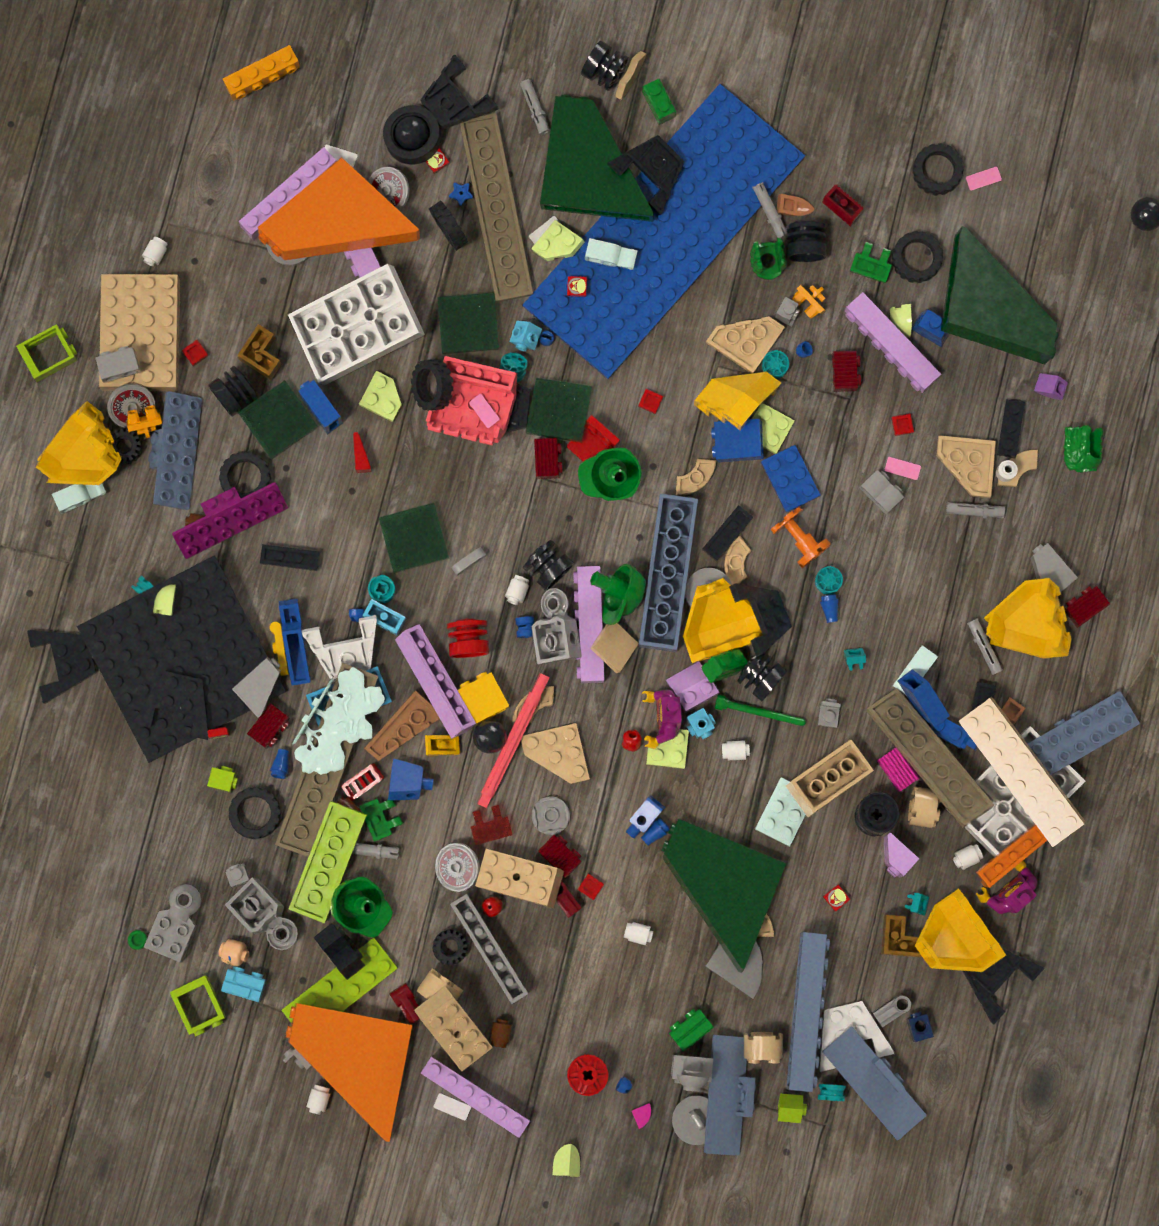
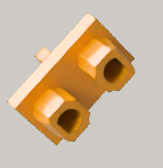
M800 285L792 300L800 306L807 299L811 305L804 312L811 319L819 313L823 314L826 310L817 302L816 298L823 302L826 298L821 293L825 289L820 287L817 290L812 285L809 288L813 293L811 295Z
M154 405L145 407L146 416L139 417L138 411L135 409L128 411V420H126L128 432L137 430L138 435L145 433L146 438H150L149 432L156 431L155 426L162 424L160 412H157Z

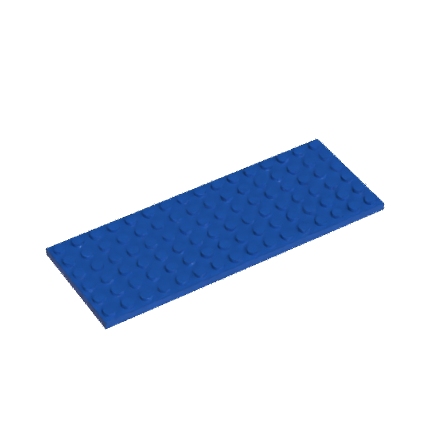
M721 84L714 89L667 142L684 160V164L676 183H674L671 189V195L666 201L663 213L657 215L653 211V222L601 216L582 237L584 244L575 255L564 258L533 292V295L522 305L607 379L615 373L761 208V204L752 187L763 182L769 196H771L805 158L801 151ZM642 172L635 178L648 202L659 189ZM589 238L637 250L633 270L586 261L585 255ZM568 276L587 277L586 297L567 296Z

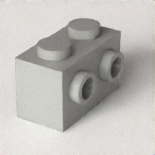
M124 346L119 348L117 352L111 353L107 351L100 353L99 357H95L103 383L141 373L133 347Z

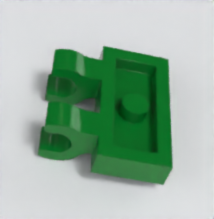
M866 242L862 254H855L849 272L885 284L892 266L887 263L891 250L884 248L880 260L869 257L873 244Z
M375 799L360 806L362 813L367 814L365 821L374 842L393 835L391 829L403 824L401 817L387 821L383 811L396 806L394 800L379 803V800Z

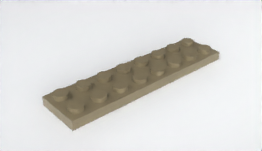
M898 688L867 708L866 712L962 828L993 808V802Z

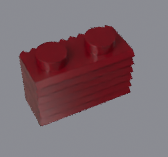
M834 185L822 201L824 205L850 227L861 216L864 209L863 206L861 207V204L855 202V199L849 197V194L843 192V189H840L838 185Z
M833 351L834 392L857 391L858 386H861V375H857V367H860V356L856 355V351Z
M557 438L534 439L536 479L559 478V473H562V462H558V455L561 454V443H557Z
M1089 586L1081 592L1082 597L1079 599L1074 597L1065 603L1067 605L1064 609L1065 613L1077 628L1110 605V602H1108L1097 586L1093 589Z
M270 703L247 735L267 749L269 746L272 748L278 740L276 736L280 731L284 732L290 725L288 722L290 718Z
M553 835L538 850V853L553 867L563 870V877L566 879L581 864L580 858L582 856L574 848L572 850L567 848L565 845L568 842L562 836L556 837Z

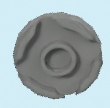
M557 797L540 799L532 810L534 826L545 835L561 833L567 827L570 820L568 806Z

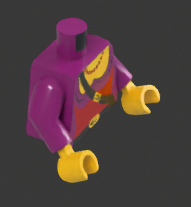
M671 690L642 692V694H647L646 700H642V702L654 703L656 700L658 729L656 738L648 735L644 738V740L649 741L645 747L656 749L658 743L662 744L674 739L678 735L682 722L680 697H675Z
M1024 860L1014 867L1020 873L991 898L987 889L982 887L981 889L984 894L979 895L976 893L981 903L987 902V905L999 914L1008 912L1018 913L1037 896L1034 892L1037 886V879L1029 868H1026Z

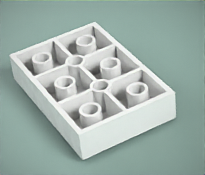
M389 264L288 314L318 383L323 385L425 335L394 266Z
M1031 726L1020 734L1027 744L1040 737ZM990 765L975 782L993 802L994 806L964 828L995 857L1035 823L992 765ZM1070 765L1051 775L1068 798L1085 782Z

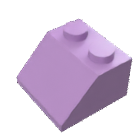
M700 662L689 666L666 680L675 697H680L681 708L684 713L719 694L714 682H709L703 673Z
M892 833L884 836L885 865L888 867L887 871L893 877H903L919 858Z

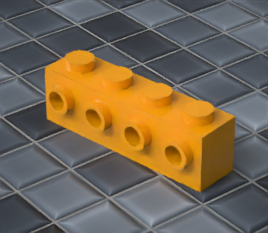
M288 45L223 78V82L232 100L235 101L244 98L253 91L262 89L269 83L278 81L287 74L294 73L300 68V65L291 46Z

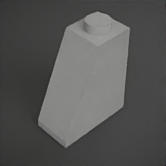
M1048 543L1045 546L1040 544L1032 551L1034 555L1031 557V562L1037 579L1050 578L1059 587L1060 592H1062L1078 578Z
M267 657L232 689L258 718L262 715L281 672L279 669L280 664L274 658L270 659Z

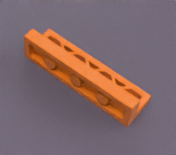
M1036 824L976 872L981 878V883L984 887L990 888L1047 841Z

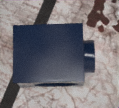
M922 1012L910 1014V1019H906L913 1042L934 1037L927 1014L922 1015ZM919 1020L924 1023V1029L921 1032L915 1029V1023Z

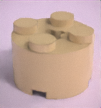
M914 786L911 794L915 795V797L909 803L908 825L928 828L935 827L936 821H939L940 810L937 807L941 801L931 789Z
M432 968L418 987L417 992L426 999H429L446 986L454 998L458 1000L464 990Z
M751 1032V1036H748L747 1033H744V1058L747 1059L748 1063L752 1064L760 1063V1060H767L768 1063H780V1059L783 1058V1034L778 1033V1036H773V1032Z

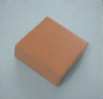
M1009 698L1001 710L1010 722L1015 724L1026 708L1012 698Z

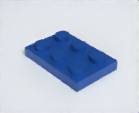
M796 445L761 461L786 513L821 496Z

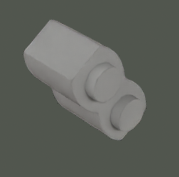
M877 470L859 488L883 513L887 514L904 498L902 495L903 491L897 485L893 486L888 481L890 478L886 473Z

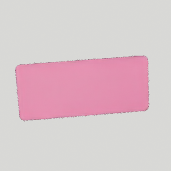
M997 167L966 177L970 190L1002 180Z
M479 394L469 402L487 428L499 421V417L482 394Z
M888 457L885 467L886 472L914 480L918 479L921 469L920 465Z

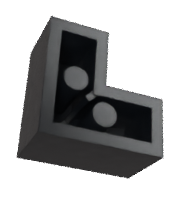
M331 923L314 936L316 942L346 980L366 966L361 960L364 956L357 948L354 950L351 947L354 943L341 927L336 928Z

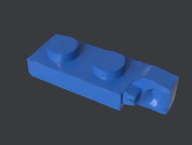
M945 719L942 724L936 727L929 724V727L938 737L964 750L968 746L977 750V745L965 729L952 721Z

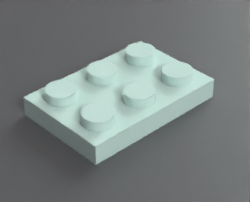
M780 778L755 830L790 847L806 814L786 788L789 781Z

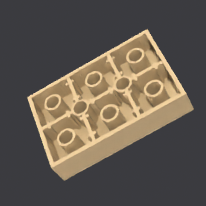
M101 274L100 353L107 351L111 353L117 352L119 348L124 346L133 347L141 373L103 383L99 373V387L102 391H114L119 386L130 383L142 385L149 391H178L180 279L178 275Z

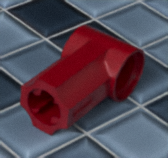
M561 882L560 885L563 887V893L557 895L556 902L566 916L570 918L582 907L565 884Z
M406 983L389 993L397 1007H400L410 1025L420 1019L414 1011L419 1005Z

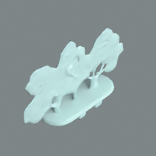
M354 667L350 668L349 671L339 672L338 690L333 692L328 690L333 682V678H331L320 698L315 697L312 705H314L311 713L309 715L305 714L301 720L304 724L292 745L297 742L301 734L305 733L307 735V744L298 747L294 752L295 758L302 763V772L310 774L315 771L322 775L330 771L342 770L344 768L345 755L341 748V742L346 740L349 743L358 742L360 738L364 740L372 738V725L365 719V715L377 712L384 703L385 698L380 687L369 686L365 688L364 674ZM338 694H342L343 697L340 698V697H338L337 695H338ZM327 695L333 704L326 711H321L317 707L323 697ZM314 713L324 719L322 728L315 731L308 727V722ZM321 732L322 735L318 736L316 733ZM312 736H315L317 738L319 743L318 747H314L313 743L311 742L314 739L312 738ZM308 745L311 746V751L307 749Z

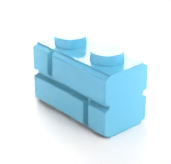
M371 599L363 613V618L376 615V625L386 631L389 630L390 633L398 636L406 621L405 616Z
M233 966V970L228 969L221 991L260 1002L266 980L262 979L263 975L252 972L251 975L245 974V969Z

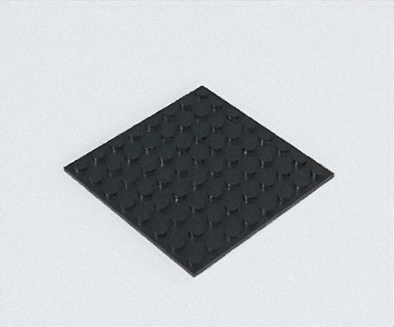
M215 555L77 626L148 763L196 739V737H191L195 717L155 708L151 728L134 724V720L164 671L203 679L207 728L211 730L251 710L232 689L268 657ZM176 584L173 614L153 613L157 593L167 585ZM279 677L268 701L286 692Z

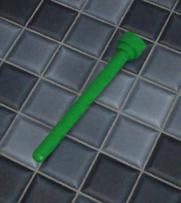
M717 695L714 708L722 711L729 708L799 726L806 724L803 718L729 701L726 696Z

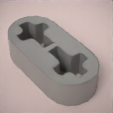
M480 547L451 568L458 576L481 561L486 554Z

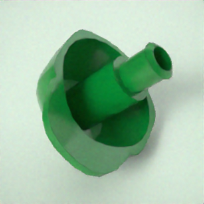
M613 448L598 452L596 456L584 460L578 467L581 491L587 496L603 498L606 501L632 497L641 481L642 473L638 459L627 448Z
M623 564L613 575L608 576L596 571L590 579L591 585L601 588L602 592L605 593L602 620L607 625H614L620 621L622 616L633 613L643 599L646 580L636 570V567Z
M356 877L346 880L333 893L331 914L339 924L352 933H360L364 936L375 938L392 918L393 912L388 902L384 899V893L368 878Z

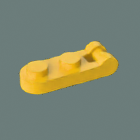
M272 622L270 624V631L275 635V642L272 643L274 654L278 656L277 662L280 664L281 676L289 675L282 626L278 622Z

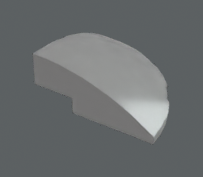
M755 941L742 973L737 971L719 944L705 967L754 999L761 983L763 964L760 947H758L757 942Z

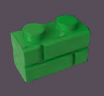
M660 79L642 87V93L658 125L676 117V110L673 104H671V100Z
M736 648L732 651L712 656L701 668L709 682L713 683L737 675L748 661L740 649Z
M693 1008L685 1015L686 1020L682 1023L677 1021L670 1027L671 1032L668 1034L683 1052L714 1028L700 1009L695 1011Z

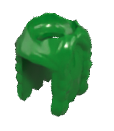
M777 238L776 243L765 242L759 245L758 241L753 243L750 252V262L753 272L759 278L773 280L786 269L787 261L785 260L783 239ZM765 254L774 256V266L770 268L763 267L761 257Z
M1084 425L1080 428L1079 426L1074 428L1065 427L1064 462L1069 471L1075 470L1080 473L1097 471L1102 463V428H1096L1093 431L1089 425Z

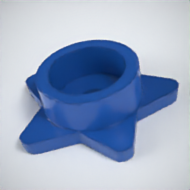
M454 183V191L449 195V198L455 199L459 206H462L467 199H473L472 194L469 192L470 184L466 183L461 186Z

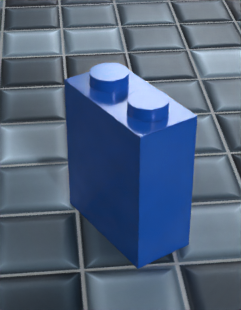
M314 380L311 382L306 381L300 386L299 394L301 399L327 435L343 424L341 416Z
M748 419L741 431L728 421L725 423L722 421L714 422V427L711 428L712 439H715V446H712L713 458L716 457L718 462L764 459L763 431L760 419Z
M913 669L897 680L918 714L932 726L936 727L942 724L950 716L930 683Z

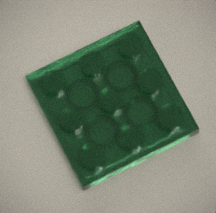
M494 293L437 297L442 354L499 350Z
M536 378L526 434L582 443L593 390L592 386Z
M285 380L238 412L271 460L318 428Z
M434 503L379 517L393 573L449 559Z

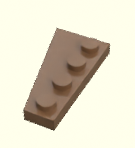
M414 691L364 749L376 760L380 761L440 718L434 707L417 691Z

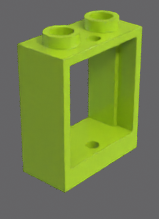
M57 324L16 346L36 382L77 361L75 358L77 352L72 344L68 345L66 341L69 338L64 328L59 329ZM58 335L69 357L40 372L28 350Z
M206 975L170 992L189 1035L199 1036L206 1032L205 1028L211 1025L213 1028L223 1024V1019H226L225 1013ZM205 986L218 1016L192 1028L179 997Z

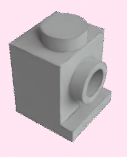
M785 297L775 318L792 327L800 312V309L797 308L799 304Z
M245 863L231 866L225 872L232 888L243 885L250 880Z

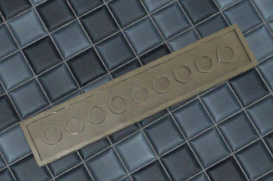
M496 113L483 115L460 123L497 303L533 295L497 115Z
M342 663L339 672L349 671L353 666ZM356 668L364 674V687H375L378 676ZM338 675L334 683L332 692L338 690ZM338 694V695H337V696L340 697V698L343 697L342 694ZM330 698L324 711L333 704ZM323 717L317 730L321 729L324 724ZM317 732L316 735L320 736L322 733ZM316 737L313 740L314 747L319 745ZM346 740L341 742V748L345 755L344 768L342 770L330 771L322 775L315 771L310 774L306 772L301 773L275 845L309 857L328 805L334 799L354 743H349Z

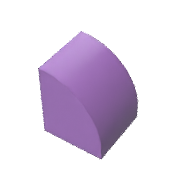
M1040 373L1034 391L1052 399L1062 400L1068 382L1056 375Z

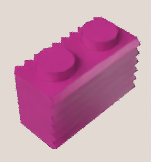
M894 748L877 760L898 792H901L919 779L918 773L897 748Z

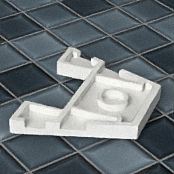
M376 615L359 618L362 633L360 638L323 645L319 627L302 630L303 637L318 657L329 678H333V681H336L342 663L364 671L371 669L377 622Z
M862 1001L824 1010L819 1064L820 1072L835 1068L822 1051L849 1027H853L863 1040L872 1039L875 1054L879 1058L894 1054L891 1046Z

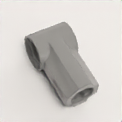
M898 995L873 1014L880 1025L884 1027L903 1013L908 1012L911 1008V1001L904 995ZM899 999L907 1001L905 1009L897 1008V1001Z

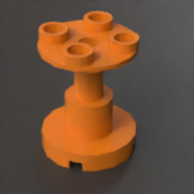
M798 507L788 513L782 522L772 527L771 531L773 534H776L784 527L797 541L795 546L804 555L797 562L801 568H804L810 561L822 554L831 543L827 538L818 543L810 533H804L794 521L803 511V509Z

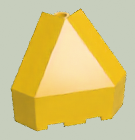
M768 372L711 379L694 400V406L708 417L710 414H713L723 423L728 421L741 431L756 408L770 395L774 396L777 388L782 383Z
M88 401L69 417L38 457L36 468L49 477L47 483L100 485L117 470L121 456L119 452H115L112 445L114 440L110 430L104 426L103 420L105 418L102 412Z
M724 578L710 584L697 586L683 633L692 663L710 659L712 656L732 651L736 648L752 645L750 640L763 636L750 602L743 600L735 603L729 588L731 585Z
M1050 578L1027 580L1019 585L984 617L988 622L986 635L991 638L990 644L1040 658L1068 656L1071 635L1070 632H1066L1064 622L1067 621L1064 606H1060L1058 596L1061 595L1059 587Z
M959 888L934 905L915 944L930 968L983 972L1006 956L997 940L989 932L982 919L974 911Z

